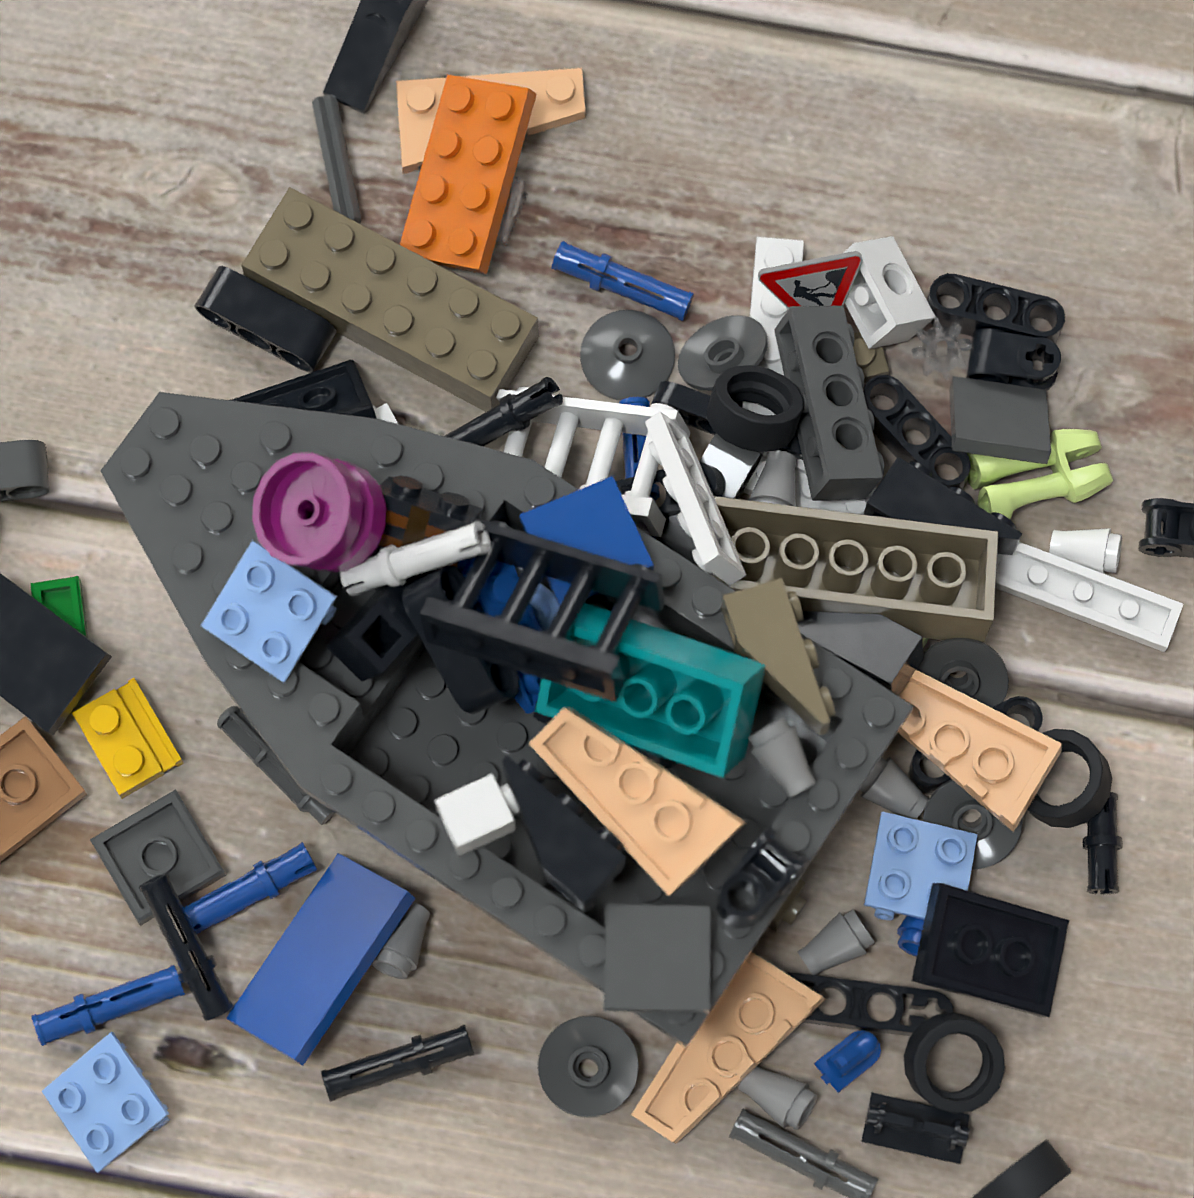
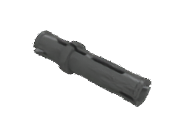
M742 1109L729 1135V1138L736 1139L770 1157L772 1160L814 1180L813 1186L820 1190L826 1186L848 1198H870L879 1178L872 1177L838 1159L840 1155L838 1152L831 1149L829 1153H826L793 1136L791 1133L748 1113L745 1109ZM763 1134L800 1153V1157H796L761 1139L760 1135ZM810 1158L847 1177L848 1181L844 1182L809 1164L807 1160Z

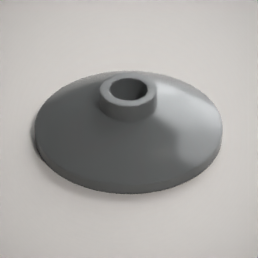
M619 310L601 317L588 329L581 344L580 360L586 379L604 396L619 401L630 397L647 398L656 393L661 381H668L674 367L675 349L669 332L657 319L640 311ZM630 343L636 347L637 351L631 356H624L620 353L619 348L623 344Z
M743 315L722 317L704 325L686 341L680 351L678 371L682 379L694 389L712 391L715 380L724 370L742 365L758 366L767 351L768 337L766 331L756 319Z
M951 638L940 641L923 652L924 658L916 670L991 708L1004 701L1009 684L1007 668L1001 656L987 644L974 639ZM955 671L967 672L961 678H954L950 675Z
M952 779L946 781L934 791L925 806L923 814L924 822L978 834L972 869L986 868L1003 860L1016 846L1022 831V819L1015 831L1012 832ZM970 809L980 812L979 819L974 822H967L962 816L965 811Z
M594 1016L573 1018L556 1027L543 1043L538 1058L539 1080L550 1101L564 1112L578 1117L591 1118L602 1116L621 1106L632 1093L638 1077L636 1049L629 1036L619 1026L609 1020ZM591 1060L596 1063L598 1072L594 1077L585 1078L580 1075L578 1068L583 1061Z

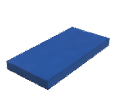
M338 853L226 1018L237 1027L303 1066L415 900V897L407 890Z

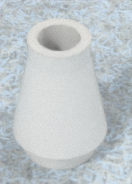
M1111 528L1075 531L1053 530L1049 553L1103 574L1105 572L1116 573L1121 553L1122 535L1112 534Z

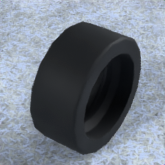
M754 365L734 366L724 370L715 380L707 406V420L713 431L732 445L756 452L776 451L787 446L795 436L803 412V396L797 386L787 377L769 368ZM746 401L756 403L769 409L775 415L752 413L741 408L735 402Z
M1053 729L1043 732L1042 734L1062 743V752H1074L1083 757L1090 771L1089 782L1082 794L1072 802L1060 806L1050 805L1036 794L1027 810L1036 819L1051 827L1071 828L1087 823L1102 810L1110 796L1112 775L1108 761L1088 737L1074 730Z
M955 1012L937 1014L922 1022L909 1037L903 1055L905 1075L913 1091L936 1109L952 1114L972 1112L988 1103L999 1090L1005 1073L1004 1051L996 1035L974 1018ZM959 1033L969 1036L977 1043L982 1053V1065L978 1076L970 1086L961 1091L947 1092L937 1088L931 1082L926 1070V1061L930 1050L939 1039L949 1034Z
M1044 1140L977 1192L972 1198H1039L1071 1173V1169L1049 1141Z

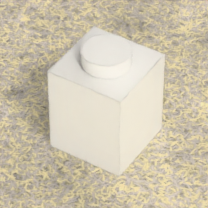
M492 774L435 800L437 811L459 857L516 831L512 816L520 812L508 784L498 787Z

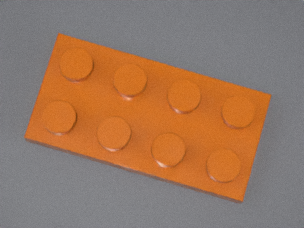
M447 74L400 241L401 246L437 265L487 275L537 96L534 91L526 87Z

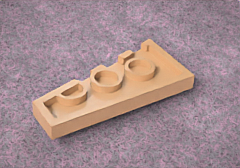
M571 707L563 708L529 743L599 821L621 841L624 848L668 896L674 894L747 823Z

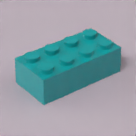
M585 603L566 640L587 647L595 646L612 612ZM632 619L614 655L620 657L624 687L616 702L545 679L541 680L535 712L554 718L563 708L571 707L626 744L663 755L670 760L723 778L746 757L749 743L748 737L751 734L766 665Z

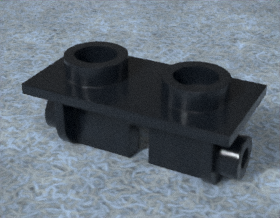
M871 1092L861 1142L960 1165L963 1148L966 1147L970 1127H968L970 1115L964 1113L952 1114L936 1109L933 1106Z

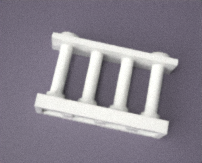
M520 387L517 391L499 389L496 398L500 401L507 394L517 395L528 388ZM563 397V403L560 406L554 407L530 420L528 428L520 432L515 430L509 432L503 452L522 457L532 422L556 424L557 427L545 468L562 478L576 427L602 430L586 485L580 486V490L608 478L621 433L646 436L631 491L625 492V495H622L635 526L650 536L661 537L666 519L655 501L650 497L659 463L649 449L648 444L652 442V438L645 421L661 411L685 430L688 436H690L691 432L680 413L673 407L665 404L655 403L651 404L650 407Z

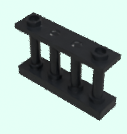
M471 517L467 525L476 521L484 525L483 530L478 531L477 534L487 531L490 539V551L486 554L477 555L453 601L443 602L431 597L427 598L420 611L426 642L616 702L624 687L620 657L614 655L639 605L661 612L665 604L661 574L655 573L650 568L641 564H625L520 532L499 521L488 522ZM497 561L524 569L500 616L491 617L472 611ZM544 576L570 583L571 585L548 630L539 632L519 625ZM591 590L618 598L595 646L587 647L566 640Z

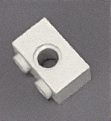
M893 236L853 243L843 252L858 251L862 255L861 266L845 304L869 349L909 341L935 318L928 301Z

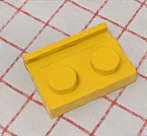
M135 678L128 680L127 684L117 690L114 688L72 712L121 799L163 776L164 772L171 768L184 764Z

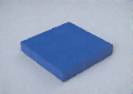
M613 476L519 515L520 522L527 534L625 564H641L652 571L654 570L652 560ZM545 576L560 607L571 584ZM591 590L588 598L598 594L599 592Z

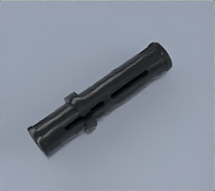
M545 377L537 384L517 395L507 394L500 399V405L446 434L445 437L484 447L512 430L520 432L528 428L530 420L554 407L560 406L563 403L562 394L552 396L553 393L558 392L560 389L552 378Z
M163 873L144 882L139 886V889L143 892L160 930L181 969L177 973L181 983H188L203 1013L204 1020L209 1021L228 1012L234 1006L229 1001L214 970L217 963L213 955L207 956L191 924L190 918L169 880L168 873ZM166 906H167V908H168V910H169V912H170V914H171V916H172V918H173V920H174V922H175V924H176V926H177V928H178V930H179V932H180V934H181V936H182V938H183V941H182V939H181V937H180V935H179V933H178V931H177V929H176V927H175V925H174V923H173V921H172V919H171V917H170V915H169V913H168V911H167V909H166ZM200 974H201V976H202V978H203V980H204V982H205V984H206V987H205V985H204V983H203V981H202V979H201V977H200Z
M465 1024L459 1028L422 1039L420 1034L411 1037L412 1043L370 1055L333 1069L322 1070L321 1075L329 1100L334 1101L336 1098L376 1087L420 1071L423 1076L431 1074L433 1067L462 1057L473 1056L474 1051ZM444 1047L441 1051L402 1063L404 1059ZM393 1063L392 1067L352 1079L354 1075Z

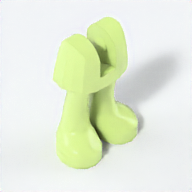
M1083 429L1054 430L1050 436L1051 454L1047 464L967 453L971 464L967 480L973 489L981 488L978 494V506L990 514L997 512L1011 519L1013 511L1024 505L1057 497H1064L1070 502L1076 503L1089 498L1109 486L1113 482V478L1108 464L1098 463L1075 470H1070L1068 462L1093 455L1101 449L1097 432ZM1051 466L1053 472L1038 478L991 485L1006 476Z

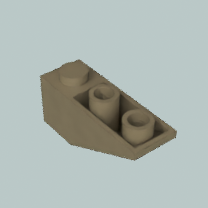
M778 578L723 595L721 610L736 655L765 664L762 681L819 736L827 734L830 724L829 717L835 716V709L827 686L818 687L813 669L819 667L818 657L811 638L802 639L797 621L803 620V614L796 592L794 590L786 592L782 578Z

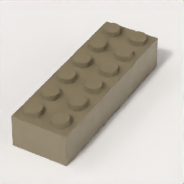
M291 187L288 188L241 264L244 276L323 317L336 328V333L485 412L499 405V401L496 398L498 390H508L539 338L538 317Z
M713 496L746 576L729 586L714 573L711 575L733 590L738 591L782 578L786 592L793 590L796 592L802 611L880 614L922 636V638L938 640L967 638L984 643L994 620L997 531Z

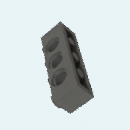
M790 306L775 327L774 332L784 376L797 386L803 396V412L796 431L812 501L866 499L883 478L884 460L881 453L877 452L873 436L874 417L871 410L867 409L863 393L864 374L861 367L857 366L853 350V328L850 324H847L844 306Z

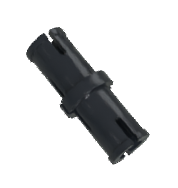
M1110 792V796L1102 810L1087 822V836L1082 838V848L1088 851L1087 892L1090 894H1097L1098 890H1100V895L1119 893L1117 850L1122 849V837L1117 836L1118 794Z

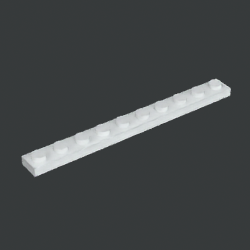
M771 451L763 453L743 493L752 494L766 464L768 453ZM796 458L795 502L797 507L864 514L866 503L876 490V487L866 499L812 501L804 462L802 459ZM1019 542L1013 555L997 554L996 589L1165 652L1168 648L1183 603Z

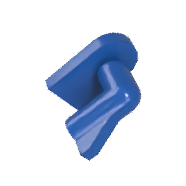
M864 1030L856 1031L847 1036L814 1064L823 1074L821 1076L822 1080L827 1085L830 1083L839 1093L879 1059L881 1053L880 1043L872 1033Z

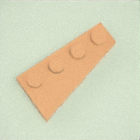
M582 68L460 76L526 87L534 91L537 96L526 132L528 136L585 119ZM446 77L396 81L403 174L419 170L418 166L422 165Z
M915 670L899 695L900 698L914 707L898 733L1014 832L1062 752V743Z
M751 952L688 1047L685 1048L678 1042L675 1044L631 1115L671 1142L677 1144L793 1032L825 998Z

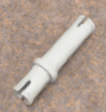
M476 521L462 528L400 548L390 545L381 548V552L378 555L367 558L362 564L345 572H340L342 584L346 587L354 583V586L347 588V593L351 596L359 595L362 592L386 584L391 587L403 585L408 577L479 554L488 553L490 551V539L487 531L477 534L478 531L483 530L484 525Z

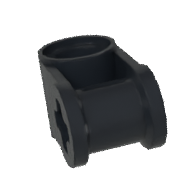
M978 329L972 333L966 378L1045 389L1047 391L1055 384L1058 368L1061 363V352L1053 341L1044 337L1012 334L998 329ZM1033 360L1042 361L1043 370L1033 369Z
M1167 498L1144 500L1141 510L1146 514L1144 539L1139 541V551L1156 557L1180 556L1194 558V503H1185ZM1161 521L1163 522V534H1161Z
M771 827L767 828L753 843L741 859L739 865L725 879L721 886L716 908L719 917L732 928L743 929L756 923L779 895L782 896L791 887L810 862L806 856H796L775 838L776 831ZM738 889L746 890L754 897L756 906L751 910L739 911L729 903L728 894Z

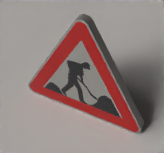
M852 251L764 268L758 272V280L787 309L790 306H843L861 266L862 255L858 251Z

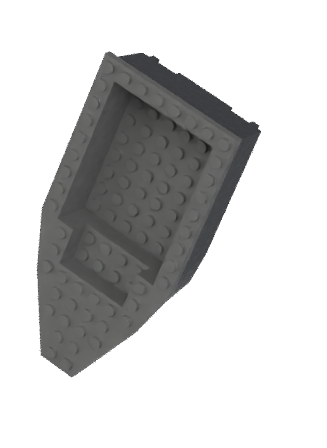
M159 392L101 469L102 476L205 663L302 791L603 993L606 904L710 906L709 1013L633 1012L687 1048L805 870L782 896L779 895L756 923L743 929L732 928L719 917L716 908L717 898L725 879L739 865L741 859L753 843L769 827L776 831L775 838L796 856H806L810 860V864L912 712L914 706L812 641L819 662V667L813 669L818 687L827 686L835 709V716L829 717L830 724L827 734L819 736L762 681L750 736L784 717L790 727L794 725L796 727L810 772L816 783L789 798L784 788L750 752L754 749L750 740L746 757L723 778L682 763L667 769V771L747 823L682 887L669 896L633 856L623 848L620 852L626 857L625 867L591 906L583 912L545 880L519 813L512 816L516 831L459 857L435 803L436 799L490 774L493 775L498 787L508 784L502 766V760L508 755L517 764L522 759L532 764L546 779L542 785L555 797L564 793L573 799L585 812L581 819L595 831L601 826L606 828L530 746L529 743L547 724L536 720L533 717L534 712L526 714L514 697L475 714L463 711L453 698L418 633L382 674L363 682L326 647L379 587L367 590L356 596H351L347 593V588L354 586V583L344 587L340 572H323L309 567L291 565L337 596L333 603V606L336 607L335 614L326 625L320 624L284 683L201 626L250 543L254 540L262 545L258 540L252 521L253 498L261 478L275 462L293 453H316L331 459L350 462L367 470L379 485L389 476L414 478L422 483L423 488L440 494L452 492L465 496L469 499L471 505L483 508L481 520L488 522L499 521L507 524L514 530L524 533L525 530L520 522V514L579 489L534 460L381 419ZM637 528L654 565L653 572L661 574L665 604L661 612L639 605L632 619L736 654L721 610L723 595L735 592V590ZM373 551L368 558L378 555L379 552ZM514 567L520 578L524 569ZM544 576L540 584H542L552 592L547 582V579ZM598 593L587 598L585 603L612 612L618 598ZM801 634L803 640L808 639L806 636ZM738 889L728 894L729 903L739 911L751 910L756 906L754 897L746 890Z

